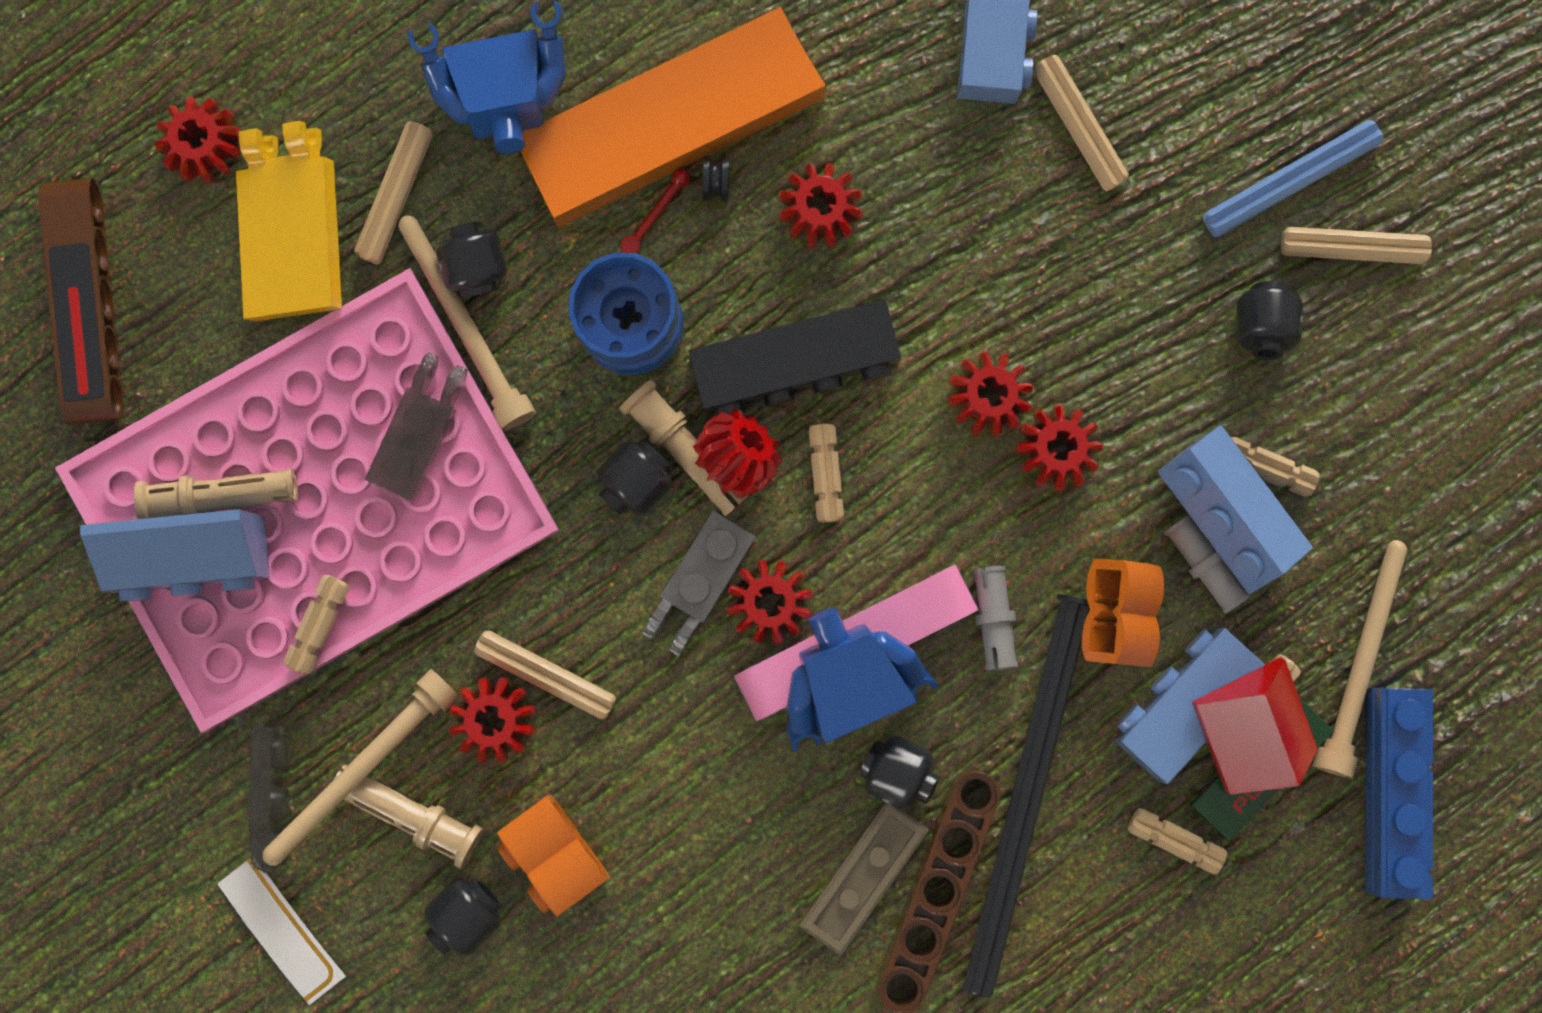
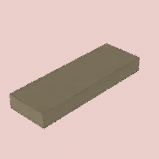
M883 803L800 921L799 927L841 956L929 829L906 812L899 811Z

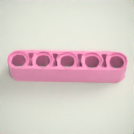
M955 564L843 620L846 630L865 624L872 633L886 631L908 646L979 609ZM815 635L734 675L756 722L787 706L792 672L801 665L799 653L818 644Z

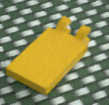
M302 121L282 124L284 142L290 155L278 157V137L274 135L262 137V130L257 128L239 131L240 149L249 169L236 171L243 319L255 322L342 309L334 161L324 156L320 157V149L322 147L321 129H306V123Z

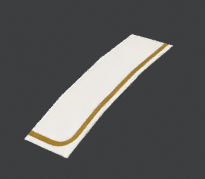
M254 855L218 883V886L247 927L309 1005L346 977L289 905Z

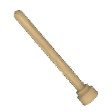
M410 215L402 217L398 223L399 230L494 398L491 401V405L494 408L492 414L503 432H507L524 424L536 414L526 394L520 395L517 388L511 389L459 294L445 287L436 253L418 221Z
M1391 541L1386 547L1332 737L1325 740L1323 747H1318L1312 765L1316 769L1345 778L1353 779L1358 758L1354 757L1356 747L1351 744L1407 554V547L1402 541Z
M430 669L416 683L419 688L412 694L415 699L264 849L263 860L265 863L272 866L281 863L429 713L434 716L440 709L445 712L459 698L458 694L437 673Z

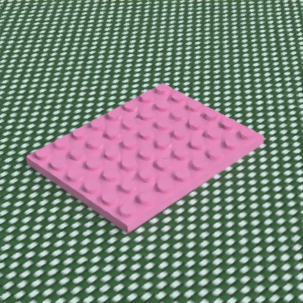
M410 268L343 305L342 309L334 310L55 467L86 525L137 520L134 504V486L138 481H146L148 485L178 482L180 476L186 475L195 477L197 481L271 473L287 469L294 470L298 486V500L296 502H278L212 511L240 509L265 517L270 578L254 579L255 588L249 590L223 591L222 583L204 584L203 594L171 596V588L151 590L152 599L128 601L201 733H207L308 675L298 673L284 665V658L290 645L293 646L297 643V639L294 636L310 601H316L318 595L314 592L321 577L324 575H330L346 582L349 585V590L343 603L337 604L335 608L339 612L323 648H317L315 652L318 655V659L312 672L560 531Z

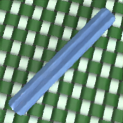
M1373 120L1363 122L1210 209L1203 216L1205 226L1212 236H1221L1374 149L1384 140L1381 130Z

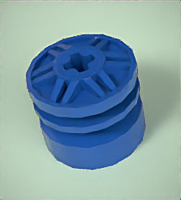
M611 253L592 261L578 274L569 293L568 314L579 340L601 367L619 375H643L659 369L676 353L683 338L684 314L668 275L654 261L636 253ZM631 312H636L641 322H632L629 330H625L620 319H629Z

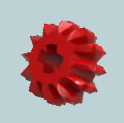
M187 97L185 111L182 112L176 106L168 105V112L173 117L170 123L165 121L156 122L157 129L165 135V137L155 142L156 150L161 154H166L163 165L171 172L179 170V176L186 182H192L199 175L203 182L212 184L214 177L213 169L216 168L222 174L230 175L231 169L225 163L228 157L232 159L242 158V152L233 145L239 141V131H241L239 127L232 126L235 121L234 114L229 109L219 111V104L211 98H207L200 106L194 97ZM204 132L207 135V139L201 138L200 141L203 145L194 148L191 145L192 141L199 142L196 136Z
M812 163L805 166L807 180L805 181L799 175L792 173L788 177V183L794 191L784 190L780 191L779 202L789 206L779 212L780 222H795L789 231V236L793 240L799 238L805 231L808 232L807 247L814 249L817 244V236H824L827 247L834 248L836 246L834 231L849 239L853 235L854 230L848 221H861L863 214L862 210L853 206L861 201V190H846L852 182V175L846 172L837 180L833 179L835 166L831 163L826 164L824 176H817L816 167ZM821 197L824 204H829L828 214L820 215L817 208H812L814 198Z
M987 351L981 352L978 358L979 369L973 362L965 359L960 364V367L967 378L953 375L949 380L951 387L963 393L949 396L947 404L952 407L964 405L965 409L956 416L955 421L960 425L970 416L974 418L975 422L971 428L972 435L979 436L985 423H988L990 434L993 438H998L1002 435L1001 420L1008 428L1016 430L1021 423L1014 412L1028 414L1031 411L1032 405L1018 397L1032 393L1034 390L1033 384H1017L1016 380L1024 374L1026 369L1023 365H1019L1011 373L1005 370L1009 362V355L1005 353L1001 354L996 362V366H992L989 353ZM985 383L990 384L992 391H1001L1002 396L995 402V406H990L987 398H979L978 393H981L986 386Z
M1055 405L1051 413L1052 421L1040 409L1033 414L1034 422L1038 428L1029 424L1021 426L1019 432L1032 442L1017 444L1015 452L1020 455H1031L1032 459L1026 461L1020 469L1024 474L1030 472L1035 467L1040 470L1035 479L1036 486H1044L1050 475H1052L1055 491L1061 492L1065 490L1067 484L1066 475L1072 484L1079 487L1085 483L1081 469L1092 473L1097 471L1099 464L1086 454L1101 452L1103 444L1097 441H1087V437L1095 433L1098 427L1095 423L1087 425L1084 429L1078 426L1083 418V411L1076 409L1070 415L1068 421H1066L1063 405ZM1057 436L1064 439L1061 443L1062 445L1067 442L1070 446V452L1065 454L1061 460L1055 459L1054 457L1057 453L1053 452L1050 454L1047 445L1056 440Z
M733 409L730 414L721 412L717 417H712L703 426L704 430L699 434L696 443L693 445L695 452L699 455L695 464L707 471V481L714 480L717 482L723 494L731 490L735 496L741 499L747 494H755L758 490H763L772 481V477L777 473V468L782 462L780 454L776 451L779 442L769 437L767 434L768 427H761L757 424L753 414L744 417L739 410Z
M764 559L758 560L757 569L761 578L757 580L753 578L747 569H741L739 575L749 585L748 589L745 590L731 585L728 589L730 595L744 598V604H734L727 607L728 614L738 615L746 612L748 615L747 618L736 626V630L742 634L754 622L758 625L753 636V642L756 644H761L763 641L765 628H772L774 644L781 645L783 637L779 626L783 624L793 636L797 637L801 630L790 619L792 614L802 619H810L812 615L810 610L795 606L796 601L808 600L813 596L810 589L796 593L792 589L802 581L804 575L798 571L787 582L783 580L782 577L786 571L787 563L782 560L776 565L775 576H768L767 563ZM772 589L774 596H783L785 606L784 608L777 607V610L780 612L778 615L768 617L765 609H756L755 599L756 597L763 598L760 593L762 590Z
M480 678L477 683L480 697L473 690L465 687L459 693L462 699L469 704L468 708L459 705L450 707V714L464 717V724L454 725L449 728L451 735H460L466 732L469 736L459 747L462 753L471 751L476 744H479L476 755L477 762L486 763L493 747L498 763H504L508 761L506 743L513 751L519 754L526 750L524 742L516 735L517 733L523 735L535 734L536 727L521 723V717L535 714L536 708L532 705L519 709L516 705L527 694L524 688H518L509 697H506L509 688L508 679L500 678L496 683L493 694L489 680L487 678ZM491 706L497 707L498 717L505 720L503 728L493 730L495 735L488 733V724L481 721L483 713L492 712Z

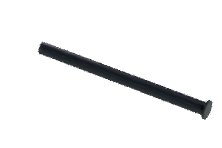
M1057 594L1056 597L1061 603L964 982V990L978 997L990 998L994 992L1082 643L1084 622L1090 611L1087 600L1069 595Z

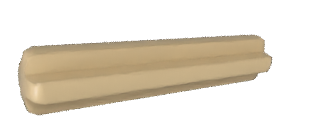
M1052 55L1043 59L1034 68L1035 76L1101 187L1105 191L1115 189L1127 180V170L1059 56Z
M412 121L405 124L354 249V254L361 260L371 264H380L382 262L433 137L430 129L422 124Z
M1288 227L1282 232L1280 240L1281 253L1283 255L1423 264L1430 259L1432 251L1431 238L1427 235Z
M484 631L475 645L474 653L477 656L599 719H606L615 704L616 697L614 694L492 631Z

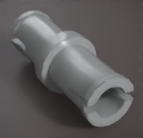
M1187 515L1164 532L1170 537L1192 567L1189 570L1191 576L1194 579L1197 577L1201 579L1222 607L1224 614L1230 612L1252 596L1247 593L1190 515Z
M1005 566L985 567V570L983 568L973 570L980 613L975 616L976 626H981L986 671L1019 667L1016 660L1012 622H1016V613L1014 610H1010Z

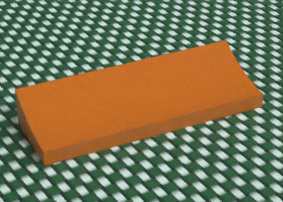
M779 7L544 121L540 127L523 131L525 147L520 152L559 229L672 174L677 169L684 168L703 159L704 155L709 156L824 100L826 85L807 56L782 8Z

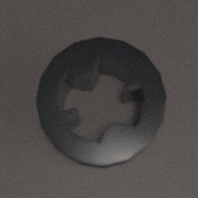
M704 155L703 201H709L712 196H719L722 202H728L729 156H723L720 161L716 162L711 159V156Z

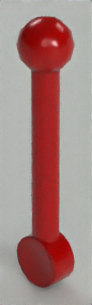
M680 168L673 172L672 183L633 236L629 235L622 239L621 249L624 253L638 254L640 252V241L678 190L689 185L691 175L686 169Z

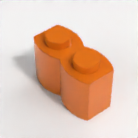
M1094 559L1089 569L1086 584L1087 601L1090 611L1085 619L1082 631V650L1085 660L1152 667L1160 644V631L1156 615L1160 610L1164 596V577L1161 567L1159 565L1126 560Z
M552 795L544 797L497 832L502 840V843L497 846L500 855L513 871L521 867L532 882L527 887V892L543 913L551 909L556 917H558L610 878L598 857L582 838L572 821Z

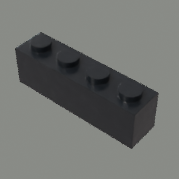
M886 299L689 350L705 415L715 413L716 417L721 412L730 414L733 409H737L743 414L746 412V404L764 400L766 407L785 404L795 400L793 392L812 387L814 394L835 391L844 387L843 379L862 375L863 382L885 378L893 374L891 367L899 365L901 360Z

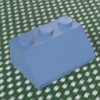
M237 509L80 525V536L101 591L119 593V600L121 602L152 599L151 590L171 588V596L203 594V585L222 583L223 591L249 590L255 588L254 579L270 578L265 517Z

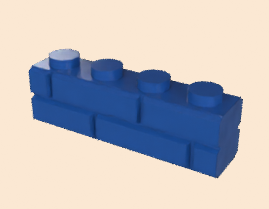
M1368 688L1366 692L1365 892L1381 898L1433 899V876L1429 875V870L1433 869V771L1429 770V766L1433 764L1432 689Z

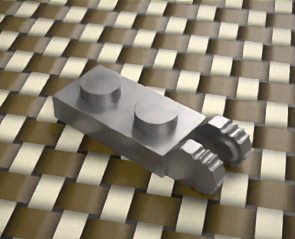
M712 511L660 597L663 600L656 608L642 634L650 639L659 634L666 622L667 615L672 607L676 606L690 615L671 641L669 650L679 656L699 623L702 622L704 624L755 541L756 536Z

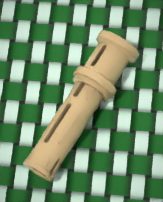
M653 379L649 380L635 391L620 406L619 410L624 415L630 413L648 433V442L657 448L663 446L720 509L722 515L726 517L735 509V506L721 492L717 482L714 480L707 481V471L695 464L699 455L695 452L693 445L697 439L685 427L688 422L685 419L686 415L682 411L675 412L656 391L658 384ZM731 490L727 492L738 505L749 496L747 494L740 499Z
M293 469L197 481L195 477L186 475L180 476L178 482L148 485L146 481H138L134 486V504L138 519L197 514L278 502H296L298 500V486Z
M346 764L343 765V766L341 767V771H338V773L336 774L335 778H336L348 765H346ZM365 777L343 799L413 836V842L422 850L430 847L453 859L454 866L461 870L472 857L484 830L478 825L470 828L445 815V808L439 805L436 807L432 805L427 808L368 777Z

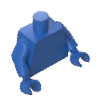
M555 0V17L549 23H544L540 19L539 2L535 1L531 6V19L542 30V37L539 38L537 30L534 29L443 47L444 57H439L436 51L439 35L435 26L428 23L434 38L431 45L427 47L418 46L414 42L411 28L409 30V44L413 50L421 53L424 62L420 66L434 102L456 123L470 124L475 138L482 139L493 136L495 150L498 153L514 154L525 147L523 130L537 128L544 123V109L553 105L565 80L562 36L557 35L556 29L563 21L564 11L562 6Z
M837 608L821 611L808 620L818 644L799 653L801 665L791 675L786 706L789 719L786 731L793 751H799L798 742L807 737L813 738L815 745L818 746L822 742L820 735L826 744L915 704L919 700L915 694L920 686L930 684L932 689L935 690L938 684L927 668L921 663L916 652L888 632L877 631L872 633L865 624L846 630Z

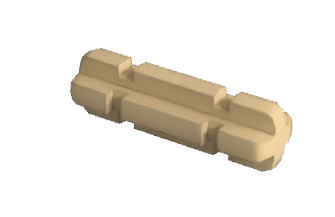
M828 423L810 426L808 431L810 448H814V453L811 454L814 495H818L819 501H815L817 520L821 523L838 522L844 517L843 499L838 497V493H841L842 489L838 451H834V446L837 445L836 427L834 424Z
M1231 437L1262 480L1281 488L1287 485L1289 486V491L1303 497L1311 496L1315 491L1320 476L1318 471L1304 465L1295 467V461L1258 446L1252 449L1249 442L1237 437Z
M330 575L321 577L314 592L318 595L316 601H310L294 636L297 639V643L293 646L290 645L284 658V665L301 674L312 672L318 659V655L315 652L317 648H323L339 612L335 608L337 604L343 603L349 590V585L346 582Z
M1138 808L1130 820L1128 831L1131 834L1146 841L1152 839L1153 845L1190 863L1196 861V866L1212 874H1218L1226 861L1227 851L1224 848L1209 841L1203 843V838L1165 819L1161 822L1159 821V816L1143 808Z

